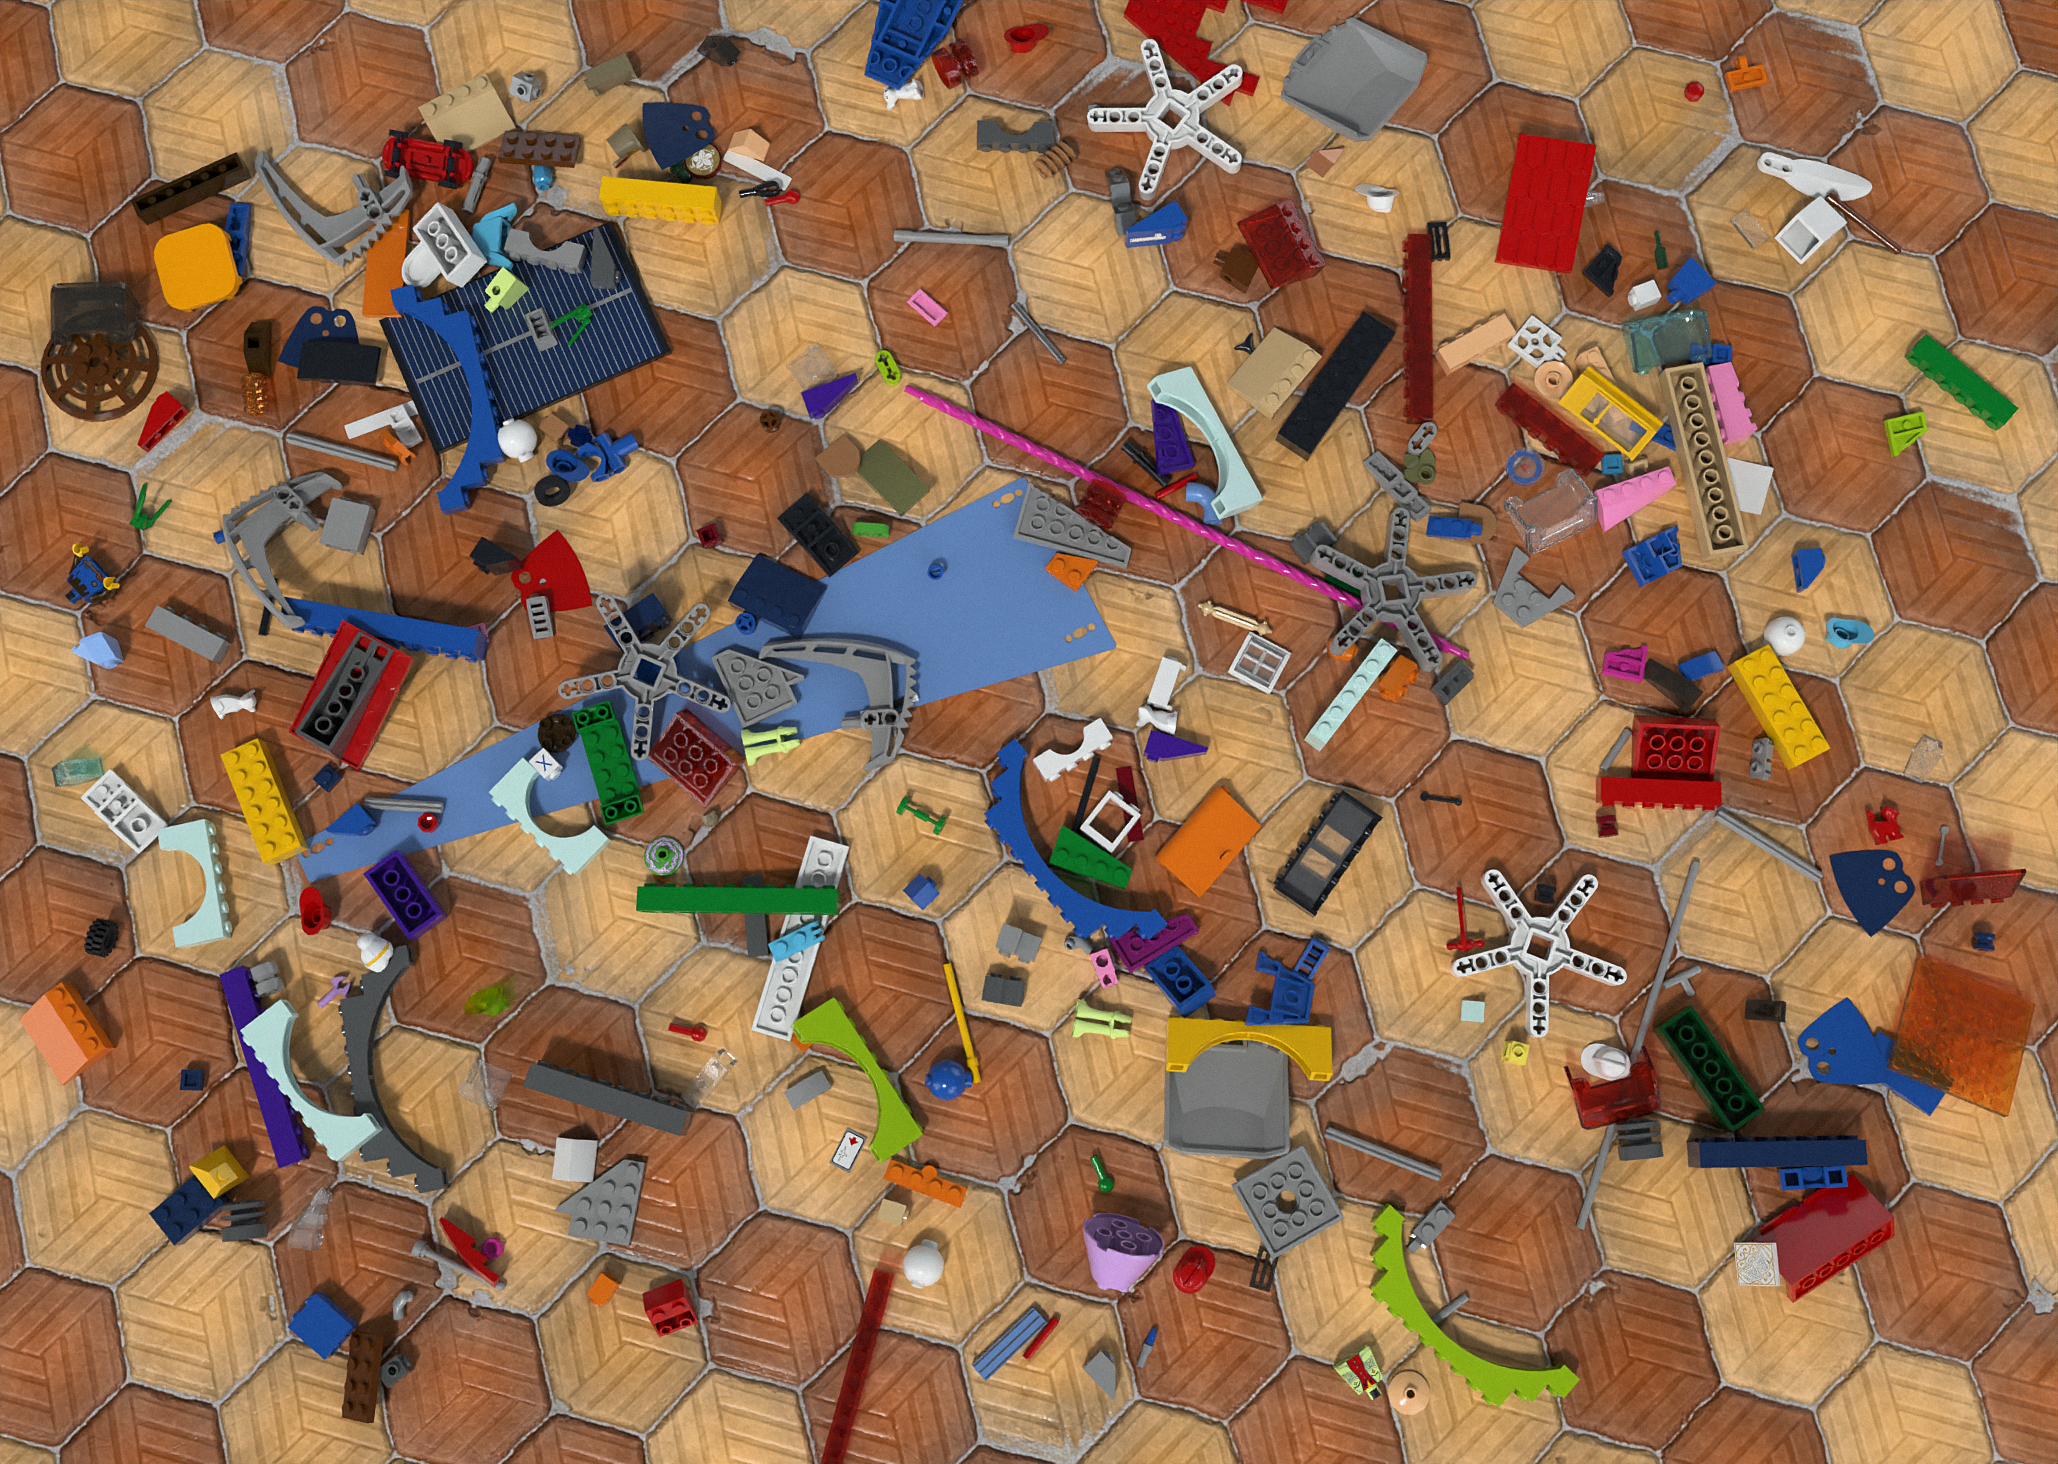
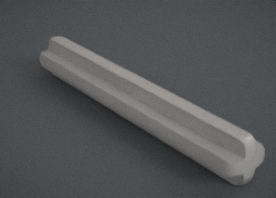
M370 797L364 798L363 803L366 809L442 813L444 808L441 802Z

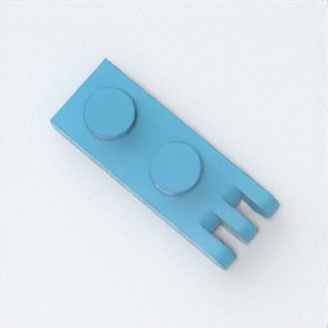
M819 922L810 923L769 943L768 946L776 963L826 939L825 935L816 937V935L823 932L822 929L819 928L814 931L812 929L817 927Z

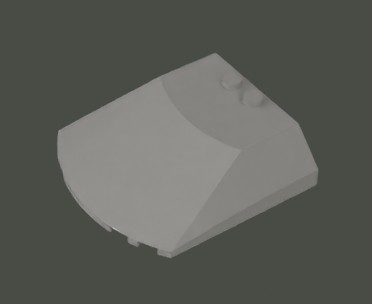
M1351 17L1346 19L1344 24L1337 27L1335 25L1329 28L1330 31L1322 36L1319 34L1301 50L1289 67V74L1284 78L1281 100L1354 142L1371 141L1418 88L1428 60L1425 52Z
M1232 1040L1214 1045L1205 1050L1192 1062L1186 1072L1166 1071L1165 1046L1163 1146L1182 1155L1268 1159L1287 1154L1290 1149L1288 1055L1266 1043L1252 1040Z

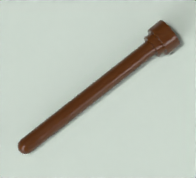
M1834 190L1824 199L1832 208H1837L1894 254L1901 253V248L1842 203L1840 201L1841 198L1838 197L1839 194Z

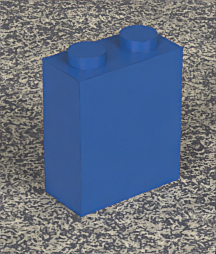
M323 1292L313 1293L304 1302L306 1306L301 1311L298 1310L291 1317L290 1320L292 1322L288 1328L325 1360L333 1356L359 1324Z

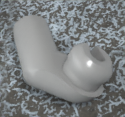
M1070 936L1064 942L1065 949L1081 948L1087 955L1095 948L1084 937L1079 939L1078 936Z
M401 1291L394 1299L393 1320L404 1319V1305L406 1302L413 1300V1293L411 1291Z

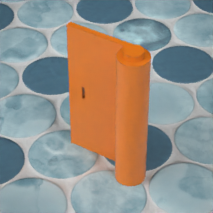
M1216 786L1154 857L1162 867L1174 874L1198 898L1205 893L1262 827L1230 796L1231 792L1224 786Z

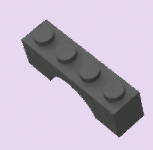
M977 120V150L983 152L997 150L1004 153L1010 151H1019L1021 153L1036 151L1045 154L1046 151H1051L1053 146V122H1034L1029 131L1022 135L1014 136L1003 132L998 126L997 121Z

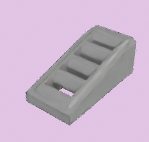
M542 307L525 314L534 341L540 351L558 344ZM542 317V319L532 322L533 320Z
M540 596L526 599L534 640L554 637L548 598ZM537 604H542V605H543L542 607L534 608V605H537ZM544 611V615L535 616V613ZM546 619V623L536 624V621ZM539 628H548V631H537Z

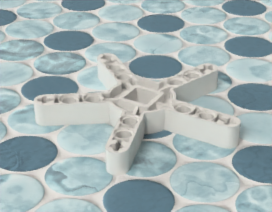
M1153 39L1143 41L1141 44V57L1154 96L1150 99L1146 108L1091 109L1087 115L1090 130L1094 132H1146L1153 145L1138 186L1139 195L1143 200H1151L1156 195L1171 150L1179 149L1186 145L1191 146L1230 174L1237 173L1241 168V154L1199 125V114L1241 85L1243 74L1241 67L1236 64L1230 65L1187 94L1183 91L1172 89L1156 41ZM1158 66L1159 69L1152 70L1151 67ZM1159 83L1165 84L1163 87H1157L1156 85ZM1216 85H1220V86H1222L1223 88H1222V89H1215L1214 87H1215ZM1200 96H1206L1207 99H1206V100H1200L1199 97H1200ZM1169 110L1182 118L1175 129L1161 121ZM1112 118H1118V119H1119V121H1117V122H1112V121H1110V120H1111ZM1137 118L1138 121L1131 122L1130 119ZM1201 138L1207 140L1205 143L1198 142ZM1215 149H1220L1222 152L1216 154L1213 151ZM1162 152L1164 155L1158 157L1155 153ZM1151 169L1158 171L1156 174L1149 173ZM1148 182H1150V188H1148V190L1145 191L1147 189Z
M1492 869L1482 875V886L1502 913L1512 931L1509 934L1507 946L1457 959L1451 963L1450 972L1454 977L1461 978L1512 964L1518 971L1525 974L1526 1033L1530 1037H1544L1548 1033L1549 975L1561 968H1565L1609 986L1621 985L1626 981L1627 974L1623 968L1571 949L1569 938L1565 932V929L1597 889L1598 881L1595 876L1587 874L1578 878L1548 918H1532L1498 870ZM1494 876L1495 880L1490 883L1488 879ZM1585 881H1588V888L1584 889L1582 892L1579 891L1583 889V887L1585 886ZM1498 885H1501V888H1498L1494 891L1493 888L1497 887ZM1500 891L1507 894V901H1502L1499 898ZM1572 895L1578 898L1577 905L1571 903L1570 898ZM1512 908H1515V909L1518 910V912H1519V917H1518V918H1513V917H1512V915H1511V909H1512ZM1559 911L1566 913L1565 921L1560 920L1558 916ZM1532 935L1550 941L1544 959L1526 953ZM1497 952L1501 953L1504 957L1502 963L1497 962L1495 959ZM1575 956L1580 959L1579 967L1574 966L1572 962ZM1478 957L1484 960L1483 968H1479L1476 965ZM1459 964L1460 966L1466 964L1470 966V968L1463 969L1462 971L1457 970ZM1593 964L1599 966L1600 972L1598 974L1593 973ZM1606 973H1609V974L1616 973V976L1618 977V980H1614V979H1615L1614 976L1605 975V974H1606ZM1536 982L1542 987L1540 993L1534 991L1533 986ZM1535 1003H1539L1541 1006L1539 1014L1533 1010ZM1533 1017H1541V1020H1533ZM1533 1026L1540 1027L1541 1031L1533 1030Z

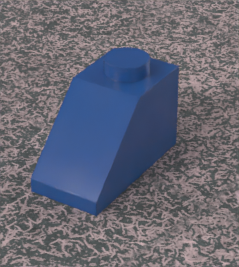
M1821 548L1797 550L1791 555L1797 593L1807 589L1824 568L1826 560Z
M356 803L328 826L326 830L334 835L366 836L373 832L374 826L378 823L363 805Z

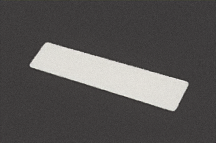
M728 150L723 157L724 161L766 182L776 181L782 190H786L792 180L791 177L751 157Z
M413 400L401 404L405 407L410 417L418 414ZM401 405L345 425L348 438L352 439L389 425L390 422L386 413Z

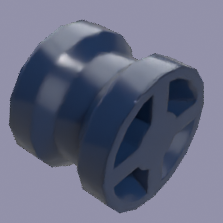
M1974 932V938L1976 939L1975 944H1973L1974 950L1989 952L1995 950L1993 945L1995 934Z

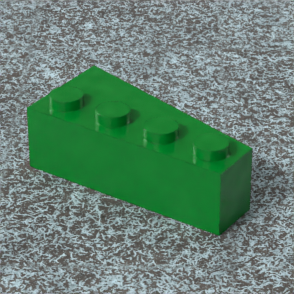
M1061 826L1049 865L1125 891L1132 869L1067 827Z

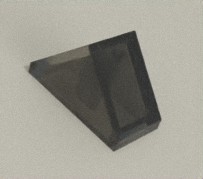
M1746 999V1020L1768 1023L1785 1022V1001Z

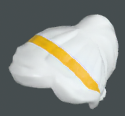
M373 933L362 934L357 940L358 948L361 949V959L365 967L374 972L384 970L389 963V958L393 955L392 943Z

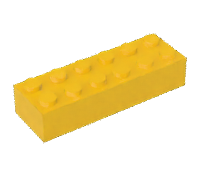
M602 176L599 199L605 212L611 216L627 215L630 218H638V216L646 217L650 220L660 218L670 222L681 220L690 224L694 222H702L705 225L719 224L722 202L717 187Z
M1769 644L1727 666L1768 738L1773 741L1772 744L1787 770L1830 749Z
M257 738L221 754L222 761L262 862L273 866L308 850L266 742Z

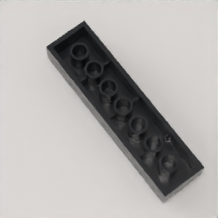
M1363 311L1280 429L1276 441L1308 462L1387 349L1396 332Z

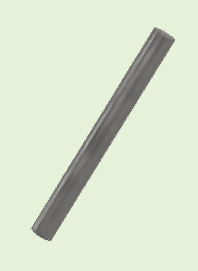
M1018 303L1012 307L1015 313L1057 362L1063 365L1066 359Z

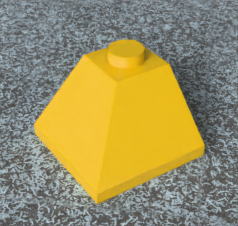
M225 1145L189 1166L214 1199L249 1178V1175Z

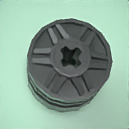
M1634 1119L1614 1125L1615 1130H1625V1134L1616 1135V1139L1626 1140L1627 1143L1617 1147L1619 1161L1664 1156L1662 1142L1652 1141L1651 1138L1660 1135V1131H1650V1127L1659 1126L1658 1120Z
M250 1199L233 1201L227 1205L220 1206V1212L230 1210L231 1215L221 1217L223 1221H231L230 1226L221 1228L222 1242L267 1237V1222H257L258 1217L267 1214V1211L257 1212V1207L266 1206V1201Z

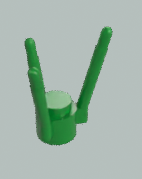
M582 303L574 310L554 320L550 328L553 329L572 317L578 323L582 321V325L567 344L570 347L583 329L591 323L589 318L593 314Z
M145 483L142 486L134 515L129 523L143 531L146 527L151 528L154 521L171 503V500L168 499L154 516L148 520L149 516L141 512L146 497L145 490L147 485Z

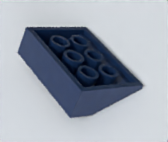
M757 554L734 587L728 603L737 610L750 613L754 618L795 638L801 639L827 587Z

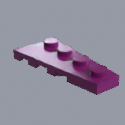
M1189 914L1166 920L1168 926L1150 941L1147 938L1142 939L1136 931L1126 933L1118 941L1115 937L1113 939L1109 938V941L1131 974L1199 933Z

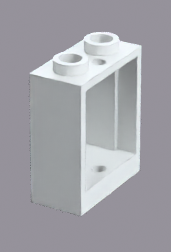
M1108 791L1080 827L1082 833L1109 854L1114 852L1141 817L1138 813L1140 810L1132 803L1127 805L1122 801L1124 797L1116 791L1113 793ZM1109 799L1133 816L1113 843L1089 826Z

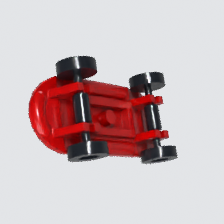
M389 129L388 135L393 136V138L389 139L383 147L382 160L387 169L384 170L383 176L397 179L400 176V167L404 166L412 178L438 182V186L457 189L458 185L464 184L471 178L474 171V162L470 154L463 149V143L444 139V143L441 144L408 138L409 133Z

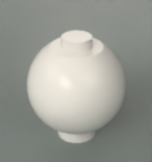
M513 418L502 422L504 426L499 429L497 434L501 450L511 458H518L520 463L534 457L532 451L537 444V435L534 428L526 421L519 419L514 421Z
M923 1239L921 1245L912 1247L904 1257L903 1272L906 1278L912 1282L911 1285L913 1287L923 1289V1286L933 1285L942 1276L944 1260L941 1253L937 1250L938 1244L933 1241Z

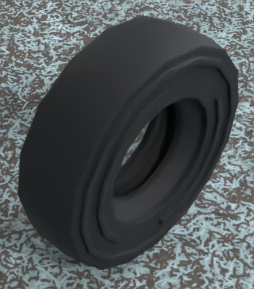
M550 475L537 482L534 487V494L538 502L543 506H557L568 499L570 486L567 480L560 476ZM552 487L559 488V491L557 493L551 495L545 494V492Z

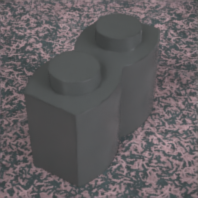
M1315 522L1308 527L1306 534L1302 535L1300 533L1292 539L1293 543L1290 548L1303 565L1310 562V555L1317 546L1327 545L1331 547L1337 541L1324 522L1319 524Z
M990 973V976H985L981 1001L1022 1007L1026 982H1022L1020 977L1010 976L1009 980L1003 979L1002 974Z

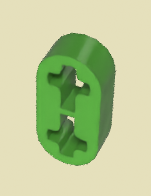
M855 522L853 523L852 534L863 537L887 538L889 537L890 526L878 523Z

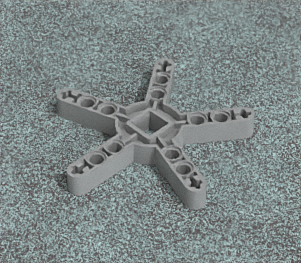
M1402 507L1396 508L1388 517L1383 563L1374 569L1327 545L1317 546L1310 555V563L1314 567L1361 590V600L1364 608L1329 643L1331 654L1335 656L1344 654L1378 619L1383 622L1395 623L1418 665L1425 672H1431L1440 665L1442 656L1415 610L1416 607L1419 605L1420 600L1468 593L1477 584L1476 575L1471 571L1418 577L1413 570L1407 567L1405 563L1410 514ZM1393 534L1397 535L1400 540L1395 539ZM1392 553H1395L1398 558H1394ZM1335 562L1339 563L1342 568H1338ZM1352 571L1357 572L1359 577L1354 576ZM1444 582L1448 583L1450 588L1446 587ZM1396 584L1400 599L1386 601L1383 586ZM1425 584L1429 585L1432 590H1428ZM1362 615L1367 616L1368 619H1369V622H1368V621H1365V620L1363 619ZM1407 623L1412 624L1414 630L1410 629ZM1349 628L1354 629L1356 631V635L1352 634ZM1344 639L1346 642L1340 647L1338 643ZM1417 640H1420L1423 643L1424 647H1421L1418 644Z
M602 593L598 596L596 600L597 608L623 649L624 654L619 661L618 668L563 680L558 688L559 695L562 698L571 699L622 687L628 695L635 699L631 755L635 760L639 761L646 759L649 755L655 700L671 692L719 713H725L730 709L731 702L726 694L677 674L676 663L673 658L709 618L710 609L707 604L702 602L696 603L667 636L657 644L654 642H640L611 594ZM601 598L610 599V608L616 607L617 610L611 611L606 615L605 612H608V609L605 605H600L602 603ZM704 607L705 616L699 615L697 618L699 623L696 624L689 616L692 614L695 617L697 615L696 609ZM612 615H619L622 618V622L619 625L612 624L610 621ZM684 622H691L693 624V629L690 632L682 630ZM624 632L631 633L632 640L630 642L622 641L621 634ZM671 637H677L680 643L678 646L672 647L669 645L668 640ZM641 658L661 666L653 685L634 677ZM605 675H610L614 681L611 685H605L602 682V678ZM589 679L593 682L594 686L591 689H584L582 682ZM575 682H579L578 688L580 692H577V688L571 689L570 694L562 690L565 684H568L569 687L576 686ZM686 682L690 685V689L687 692H681L679 685ZM701 690H705L709 693V696L705 700H700L697 697L698 693ZM712 694H715L714 698L718 701H721L723 698L726 706L718 707V703L712 700ZM646 706L650 711L648 715L642 716L638 713V709ZM639 726H645L648 731L645 735L641 736L637 734L636 729ZM639 741H643L642 749L646 750L642 752V755H638V752L634 751V749H638Z

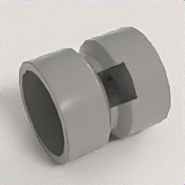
M277 961L266 962L250 969L253 980L258 982L255 986L258 997L269 996L285 989L282 978L278 977L280 970Z

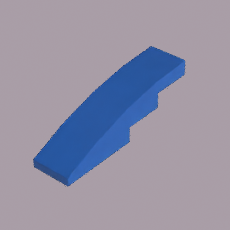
M231 203L224 231L232 239L229 242L238 275L243 279L249 244L251 205Z

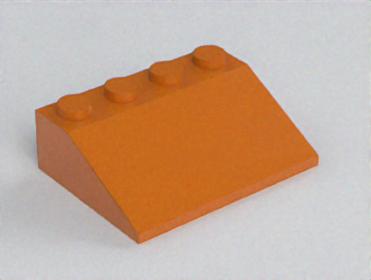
M60 982L46 992L19 1019L62 1085L67 1084L115 1049L72 983Z

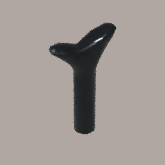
M1250 333L1245 342L1237 345L1234 350L1245 351L1251 355L1255 350L1252 341L1253 333Z

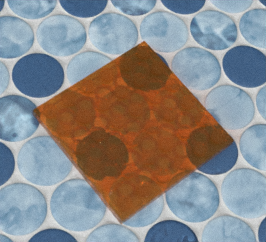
M1919 956L1916 958L1887 1069L2005 1118L2009 1116L2036 1004Z

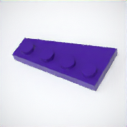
M1153 398L1151 400V412L1158 476L1192 469L1195 464L1176 410L1167 405L1156 403Z

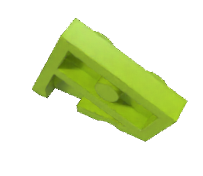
M1924 411L1883 421L1891 457L1898 456L1901 451L1928 431Z

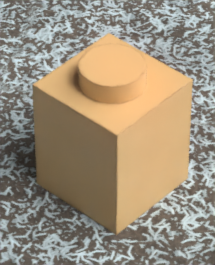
M883 1198L877 1219L901 1226L902 1222H907L910 1210H906L907 1204Z

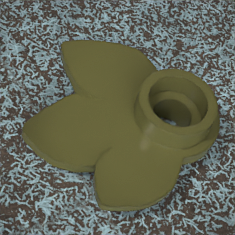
M1425 449L1420 457L1405 454L1404 465L1406 469L1401 472L1404 475V479L1411 483L1419 482L1423 485L1432 483L1435 479L1433 467L1436 462L1433 454L1428 449ZM1422 473L1428 474V478H1423Z

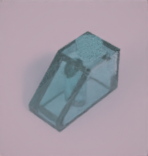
M101 758L65 760L52 767L55 787L79 785L100 779L104 775Z

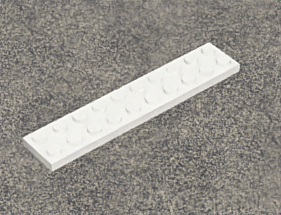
M810 836L795 888H803V885H814L815 889H823V885H833L837 889L849 847ZM786 915L779 938L815 921H818L819 925L812 928L813 931L819 928L823 931L816 935V937L823 936L829 915ZM820 943L776 963L773 957L751 1030L791 1041L794 1032L790 1026L798 1020Z

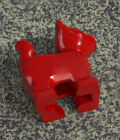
M1888 805L1885 807L1881 806L1880 811L1884 818L1882 821H1875L1873 811L1870 809L1866 810L1869 832L1874 838L1875 845L1888 843V840L1885 838L1886 835H1888L1889 842L1904 838L1903 834L1899 831V825L1896 821L1900 814L1897 808Z

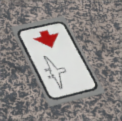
M847 1128L829 1163L850 1173L867 1138Z

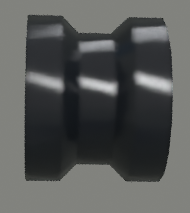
M1537 884V895L1534 896V901L1554 904L1553 895L1556 893L1557 888L1550 885Z

